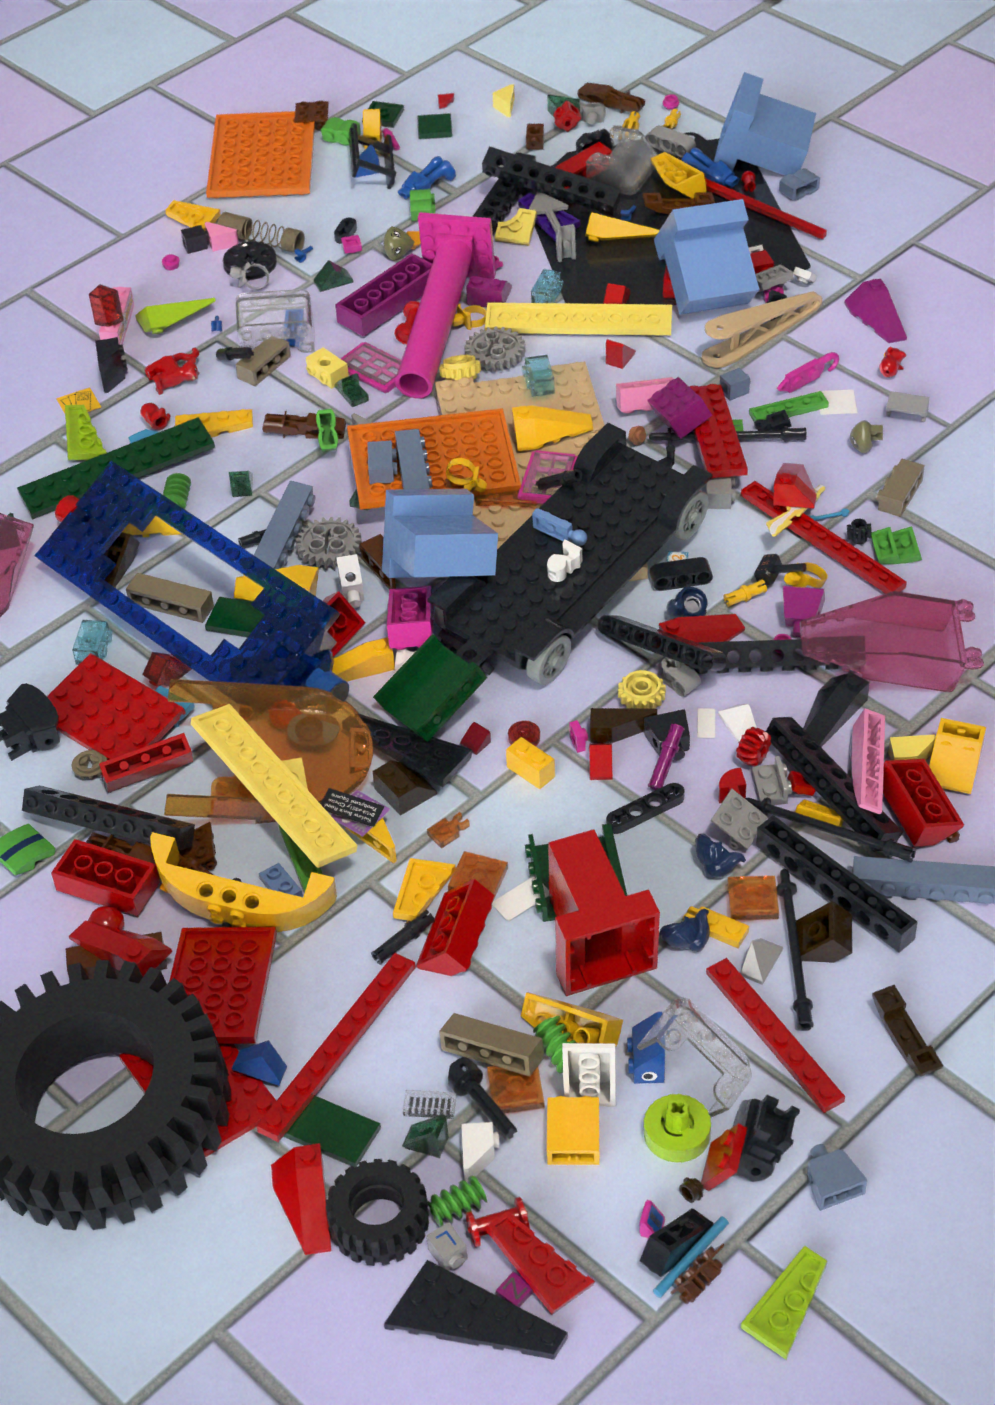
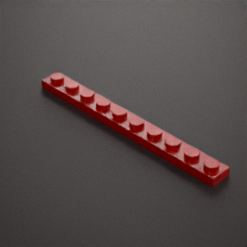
M754 481L741 489V497L771 517L776 518L787 512L786 506L773 505L774 493L758 482ZM805 513L800 517L795 516L790 520L792 524L787 528L891 598L906 588L907 581Z
M397 953L392 955L257 1124L258 1133L277 1142L282 1139L416 968L415 961Z

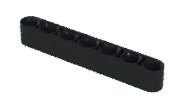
M603 615L598 620V630L602 634L704 671H720L727 664L726 655L719 650L626 617Z

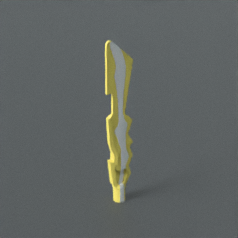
M823 485L814 488L817 494L816 501L820 498V494L825 491ZM786 506L787 512L766 522L771 535L777 536L792 524L790 520L793 517H800L808 508Z

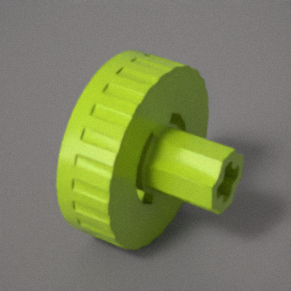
M669 1094L655 1100L648 1107L644 1117V1139L650 1151L657 1157L669 1162H687L700 1156L708 1147L711 1138V1118L708 1110L697 1099L688 1095ZM664 1126H665L666 1130H667L669 1133H671V1134H673V1135H682V1136L676 1137V1136L669 1135V1134L666 1133V1131L664 1130Z

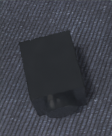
M201 225L181 230L182 241L187 254L208 249L209 235L207 231L203 230Z

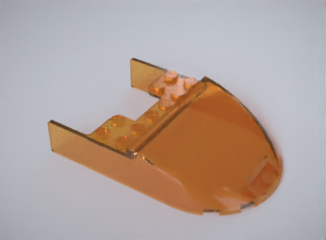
M170 679L169 702L210 704L212 710L230 704L281 761L302 757L308 791L319 803L322 802L329 788L351 794L360 786L368 774L373 758V741L368 725L364 724L358 715L359 712L351 704L334 697L331 692L302 686ZM235 774L234 777H218L214 779L211 785V796L166 795L165 816L255 820V824L276 822Z

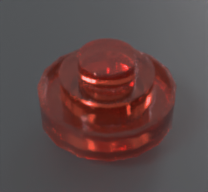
M519 721L512 724L508 729V740L512 745L522 737L534 746H537L540 742L541 732L535 723Z

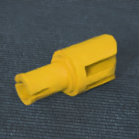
M635 111L631 112L629 118L624 120L619 132L620 138H622L625 131L626 140H629L631 134H633L631 141L635 140L640 127L638 122L640 114L638 112L635 116Z

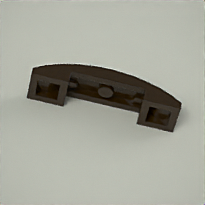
M895 984L873 992L872 997L881 1020L893 1043L909 1066L920 1077L942 1069L944 1065L933 1047L926 1045L906 1012V1003Z

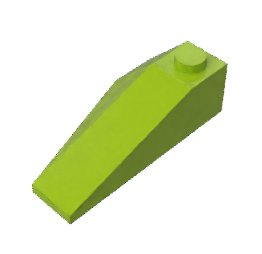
M215 298L146 306L135 317L145 332L159 334L169 326L210 306L216 300Z

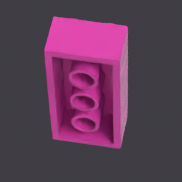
M431 585L389 589L387 632L390 649L403 650L407 647L415 646L419 648L433 634L434 606L427 602V599L432 595Z

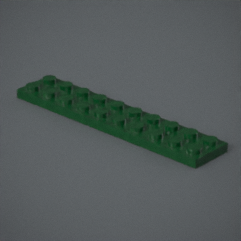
M197 417L17 487V490L31 518L35 519L55 511L58 503L68 495H74L80 500L86 499L215 448V444L202 421Z

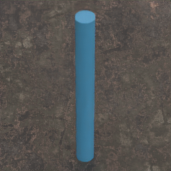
M721 1216L653 1289L657 1297L661 1298L674 1284V1280L682 1272L686 1271L692 1265L693 1260L729 1224L725 1217Z

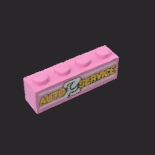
M113 287L99 331L101 340L118 337L119 345L123 344L134 308L131 287Z

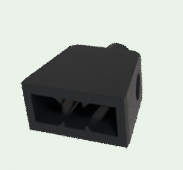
M685 709L645 717L644 735L658 756H660L662 750L661 744L667 738L670 725L677 724L685 729L678 745L679 751L675 753L673 760L683 759L685 751L690 749V733Z

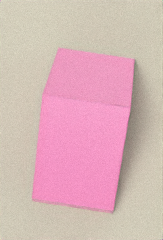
M210 222L205 223V229L209 235L208 242L213 252L239 244L237 229Z

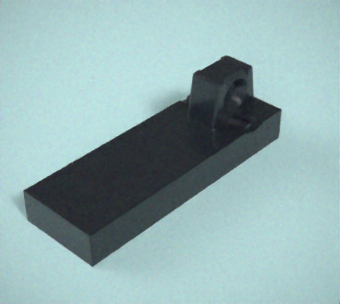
M443 628L438 634L442 639L440 641L442 645L452 652L458 651L463 645L461 641ZM468 650L463 656L471 660L476 657L477 653L473 650ZM486 660L479 665V668L489 675L495 669Z

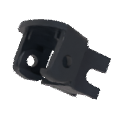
M21 684L6 701V711L0 713V726L3 728L0 731V741L3 740L5 746L12 749L8 753L11 761L30 750L33 753L37 752V750L46 751L60 743L56 726L59 724L56 708L40 689L31 684ZM32 734L35 745L31 743L28 735Z
M766 1095L762 1101L758 1099L742 1101L733 1123V1127L739 1123L747 1128L737 1175L751 1181H761L772 1175L776 1163L780 1162L781 1156L793 1145L794 1140L791 1139L795 1117L800 1113L799 1108L791 1106L786 1111L776 1108L779 1099L770 1095ZM755 1145L775 1154V1156L769 1161L751 1153L750 1150Z

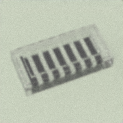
M406 1090L403 1116L454 1119L457 1096L454 1092Z

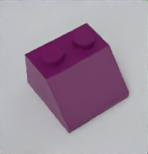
M471 276L466 286L467 305L487 307V303H506L512 285L504 280Z

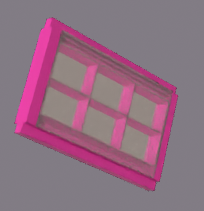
M362 342L340 358L347 363L349 375L384 393L390 392L396 387L395 380L401 363L400 359L366 342Z
M532 451L517 499L522 500V502L544 504L561 486L539 490L538 486H536V481H539V478L573 470L578 456L558 452Z

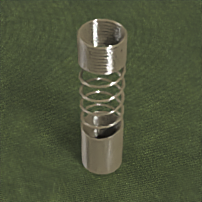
M223 212L220 215L218 225L237 229L239 239H247L249 242L256 241L255 239L259 234L261 225L259 220L255 221L252 229L253 222L249 217ZM256 222H259V229L254 237V227ZM264 222L261 227L260 242H263L267 236L269 227L267 222ZM264 224H267V231L262 239V229ZM275 224L271 225L268 233V245L270 244L273 248L278 246L281 250L294 253L296 249L302 250L305 242V235L302 230L289 227L284 230V227L280 226L276 236L277 245L273 246L271 243L275 238L277 228ZM275 226V233L270 241V231ZM283 228L281 240L278 243V234L280 229ZM252 231L253 239L249 240L248 237L250 236Z

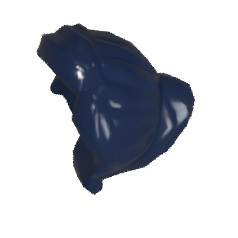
M684 586L678 592L675 599H671L667 603L666 612L673 619L678 617L705 616L708 600L702 590Z
M705 833L698 834L695 839L696 855L704 865L705 875L709 878L723 877L730 873L739 862L746 861L742 853L729 852L722 846L721 841L713 842Z
M701 909L695 918L685 916L684 921H681V923L662 926L659 931V937L673 947L689 948L695 952L701 951L709 940L710 935L707 918L709 910Z

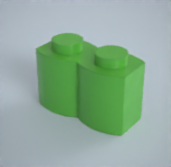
M336 117L329 118L321 129L322 139L326 142H339L343 145H349V129L351 124H357V132L360 135V123L354 120L344 121Z
M431 189L410 190L412 221H418L419 212L436 214L434 193L431 194Z
M332 409L318 410L316 423L319 430L318 441L322 452L335 451L338 447V436L335 431L336 418Z

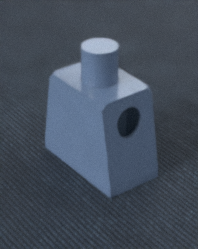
M818 1144L810 1150L814 1159L808 1162L807 1176L820 1211L865 1194L867 1179L844 1150L838 1149L828 1153L823 1144Z

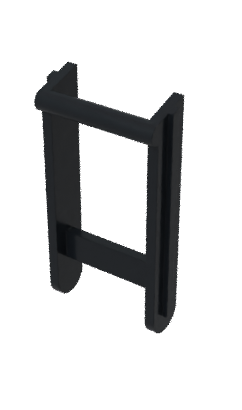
M352 123L349 129L352 177H356L360 166L386 175L387 189H391V186L395 183L396 176L391 135L387 134L384 143L358 135L357 124ZM358 143L365 146L373 145L374 149L383 151L385 167L361 160Z

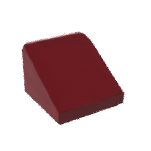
M473 722L460 741V745L472 749V753L477 755L491 743V733L488 729Z

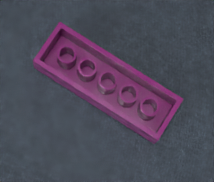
M411 253L336 303L337 322L364 337L403 310L406 303L416 301L422 297L432 263Z

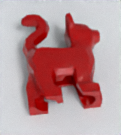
M193 347L191 354L177 353L163 356L144 369L149 381L154 380L157 387L156 391L159 395L163 394L164 389L177 386L184 380L193 381L198 378L200 373L195 362L199 357V350ZM180 360L187 361L182 367H179L177 364Z

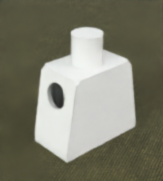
M355 554L336 557L341 593L353 608H357L364 600L358 556ZM347 574H353V577L346 578Z

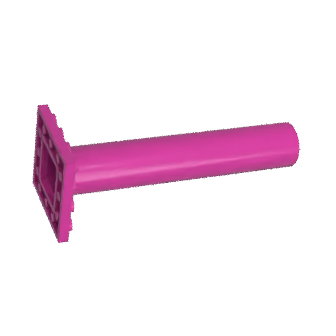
M419 212L418 224L422 258L432 263L395 380L397 389L408 397L424 398L432 392L466 278L479 276L495 279L491 218Z

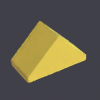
M510 84L492 93L493 108L507 117H511L514 105V84Z

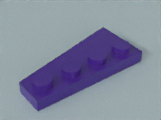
M529 193L518 200V206L522 209H529L536 195ZM563 210L554 212L561 226L573 224L575 229L580 227V220ZM538 214L535 222L556 241V233L546 214Z

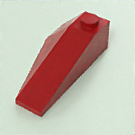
M783 463L776 474L774 482L773 505L815 508L817 494L804 465Z
M736 614L678 617L659 623L660 630L694 642H726L745 631V626Z
M86 920L69 935L70 940L101 960H109L112 967L118 971L121 970L124 961L135 962L143 977L150 967L156 969L172 953L171 948L153 937Z
M320 1143L293 1147L271 1164L273 1190L291 1223L304 1254L331 1252L330 1230L326 1212L327 1197L324 1165Z

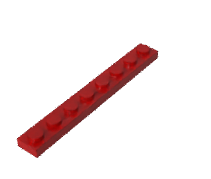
M728 958L707 968L706 974L823 1113L845 1102V1095Z

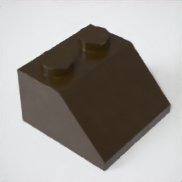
M391 760L372 771L374 789L400 816L437 795V791L422 775L400 762Z
M834 901L796 920L802 961L834 963L852 954V914Z

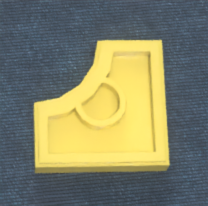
M519 208L517 214L512 219L498 222L494 237L495 241L529 246L537 211Z

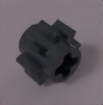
M855 519L851 525H847V539H852L855 544H863L867 541V538H872L871 523L867 524L864 519Z

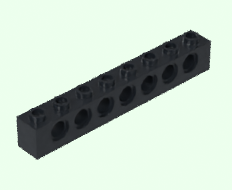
M489 146L482 162V173L489 177L494 176L505 182H512L520 187H527L538 193L548 194L553 198H561L569 203H576L587 209L600 211L602 214L613 216L620 200L621 189L491 146Z
M518 152L515 154L536 161L535 155ZM498 178L472 217L491 218L493 235L496 232L498 222L504 221L505 216L511 211L513 204L517 202L525 187H520L515 183L505 182Z
M865 637L696 642L723 652L726 658L731 651L738 653L739 660L737 663H731L727 658L725 668L716 671V673H729V669H738V672H751V668H760V672L773 671V667H782V671H795V667L803 666L804 670H817V666H825V670L839 669L838 665H847V669H860V665L866 664ZM820 648L826 652L824 660H818L815 657L817 649ZM839 648L847 650L848 656L845 660L838 658L837 650ZM800 649L803 651L804 659L802 661L794 659V650ZM773 650H779L782 653L783 657L780 662H776L771 658ZM751 651H758L760 653L761 659L759 662H752L750 660L749 654ZM689 665V668L696 671L697 674L708 673V671H704Z
M792 717L772 718L765 731L771 736V744L800 772L802 777L855 832L883 841L890 840L891 838L899 840L903 831L883 810L881 814H877L858 806L853 779ZM869 846L874 852H875V851H883V850H880V849H877V848H874V847Z
M41 785L24 789L22 811L148 844H151L150 837L152 832L174 837L178 851L192 847L195 824Z
M773 815L757 827V847L829 901H834L851 913L853 919L900 953L915 940L918 921Z

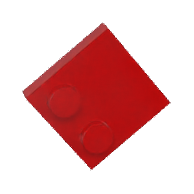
M738 1123L711 1142L701 1181L704 1189L710 1191L737 1173L747 1132L745 1126Z

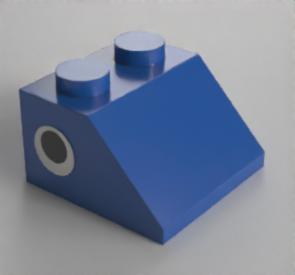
M656 1012L633 1026L632 1037H627L628 1053H633V1058H628L629 1074H634V1084L665 1083V1045L662 1012Z

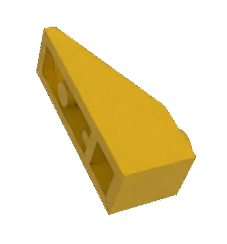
M383 817L363 837L345 827L392 863L397 861L395 845Z

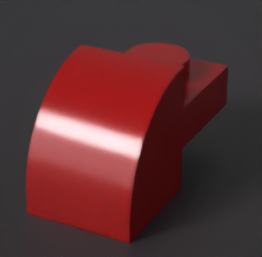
M741 767L727 771L720 778L719 803L724 801L731 789L735 790L743 798H746L747 784Z

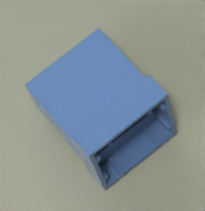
M744 72L722 127L714 162L721 160L733 171L735 163L739 159L785 176L794 174L801 169L808 153L816 113L760 94L763 78Z
M743 199L673 209L656 235L654 242L659 260H666L679 315L749 304L758 293L759 286L743 229L748 222Z
M467 489L386 490L382 572L389 578L495 575L498 533L473 515L474 494Z

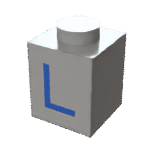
M449 1222L426 1235L428 1250L441 1267L448 1271L457 1269L468 1259L465 1243Z

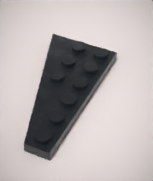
M352 712L343 721L342 729L441 787H444L472 757V749L435 737L426 742L412 730Z
M429 1260L422 1266L384 1323V1329L394 1331L396 1328L407 1330L409 1334H429L436 1336V1339L479 1346V1344L493 1346V1349L504 1350V1348L520 1351L521 1354L553 1360L568 1338V1332Z

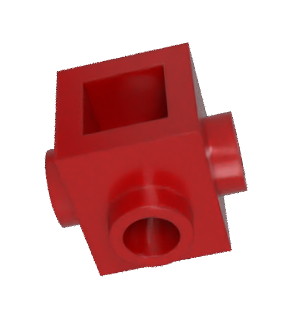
M568 100L561 107H558L553 114L555 125L567 132L574 128L581 119L579 109Z

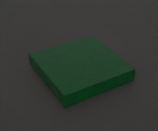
M372 101L368 109H380L381 126L394 128L404 111V105Z
M451 113L417 115L419 139L452 137Z

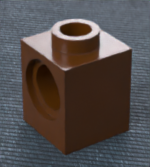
M527 124V150L544 149V124Z

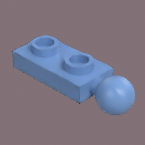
M536 508L532 513L533 528L563 542L564 540L571 541L577 546H583L587 542L586 532L580 529L573 531L572 524L567 520H562L539 508Z
M280 863L259 873L260 880L267 889L303 897L301 888Z

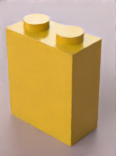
M557 1096L547 1098V1165H600L599 1097Z

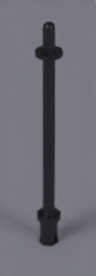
M784 426L781 430L736 431L738 439L781 438L784 442H788L789 440H806L807 436L806 427L788 428V426ZM668 428L666 433L649 434L650 440H667L668 445H671V440H696L694 432H689L680 439L674 432H671V428Z
M768 797L764 798L763 801L745 798L766 816L769 813L883 850L885 856L889 858L894 856L908 862H912L913 858H915L916 848L897 843L895 839L891 838L890 840L883 841L771 805V799Z
M782 869L780 871L781 883L777 885L776 891L779 896L783 897L797 996V999L793 1002V1009L797 1014L798 1029L807 1031L814 1027L811 1013L813 1002L806 996L793 895L797 892V886L795 883L790 882L789 871Z

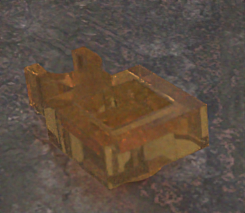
M459 812L451 821L444 818L428 828L427 835L440 848H443L460 837L459 831L470 827L469 820L466 819L463 822H459L462 820V813Z

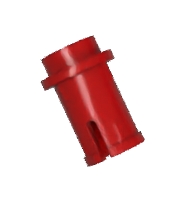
M751 171L744 172L741 178L745 184V190L748 191L749 187V192L756 189V177Z

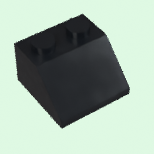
M118 337L95 341L104 393H109L125 379L124 371L128 370L126 359L122 360V356L125 355L123 344L119 345Z

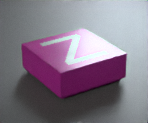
M512 1272L496 1289L497 1296L518 1307H521L534 1292L526 1281L515 1272Z

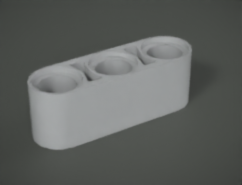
M660 125L653 128L645 136L649 146L681 158L687 152L690 153L692 148L696 147V142L691 136Z

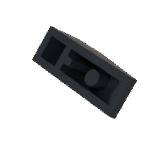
M694 1208L690 1209L649 1236L640 1262L660 1277L677 1265L714 1223Z

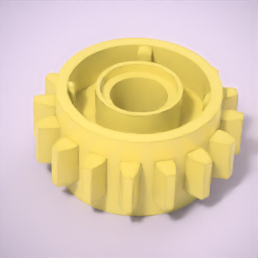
M472 355L451 356L444 359L443 364H440V376L442 378L445 377V380H459L463 377H473L475 379L477 378V373L481 371V365L479 360H475V356Z
M638 670L631 672L626 677H623L622 682L618 684V698H621V704H625L626 708L655 709L657 706L662 705V700H665L666 685L663 684V679H659L657 674L650 671Z

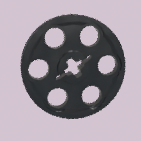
M250 241L237 244L228 249L224 254V270L230 276L231 265H237L235 267H239L242 270V267L249 262L250 265H267L265 268L268 270V273H271L277 264L276 252L270 245L263 242ZM254 266L247 269L250 272L245 273L247 280L266 276L261 268Z

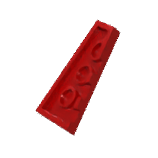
M509 1211L487 1224L485 1230L551 1315L595 1283L588 1275L584 1276L576 1269L577 1266L571 1261H566L554 1251L555 1248L547 1242L543 1243L534 1235L535 1232Z

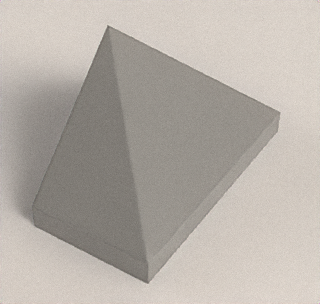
M762 938L752 940L740 974L744 978L763 985L783 951V947Z

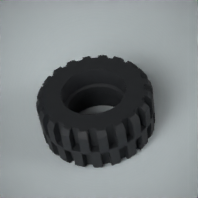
M374 1159V1162L369 1163L365 1160L359 1162V1166L355 1168L353 1165L347 1168L344 1176L340 1174L335 1179V1186L330 1187L328 1199L326 1200L329 1230L332 1240L336 1246H339L340 1252L345 1256L351 1254V1260L360 1263L361 1260H364L366 1265L375 1266V1262L388 1265L391 1260L396 1259L398 1262L404 1259V1254L407 1252L412 1254L417 1249L416 1243L420 1244L424 1240L425 1232L429 1227L426 1189L424 1184L421 1183L420 1177L415 1172L411 1173L410 1168L406 1165L401 1164V1166H398L397 1161L389 1159L388 1162H382V1159ZM386 1199L402 1207L395 1218L383 1224H366L354 1217L362 1205L372 1200Z

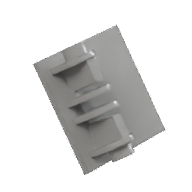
M731 789L712 817L711 822L731 837L729 839V846L732 849L736 850L742 846L748 849L757 835V827L764 823L768 817L735 790Z

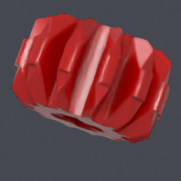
M751 727L747 729L745 734L741 735V740L738 742L739 746L736 749L737 758L749 766L756 767L758 764L760 765L769 752L771 736L760 728Z

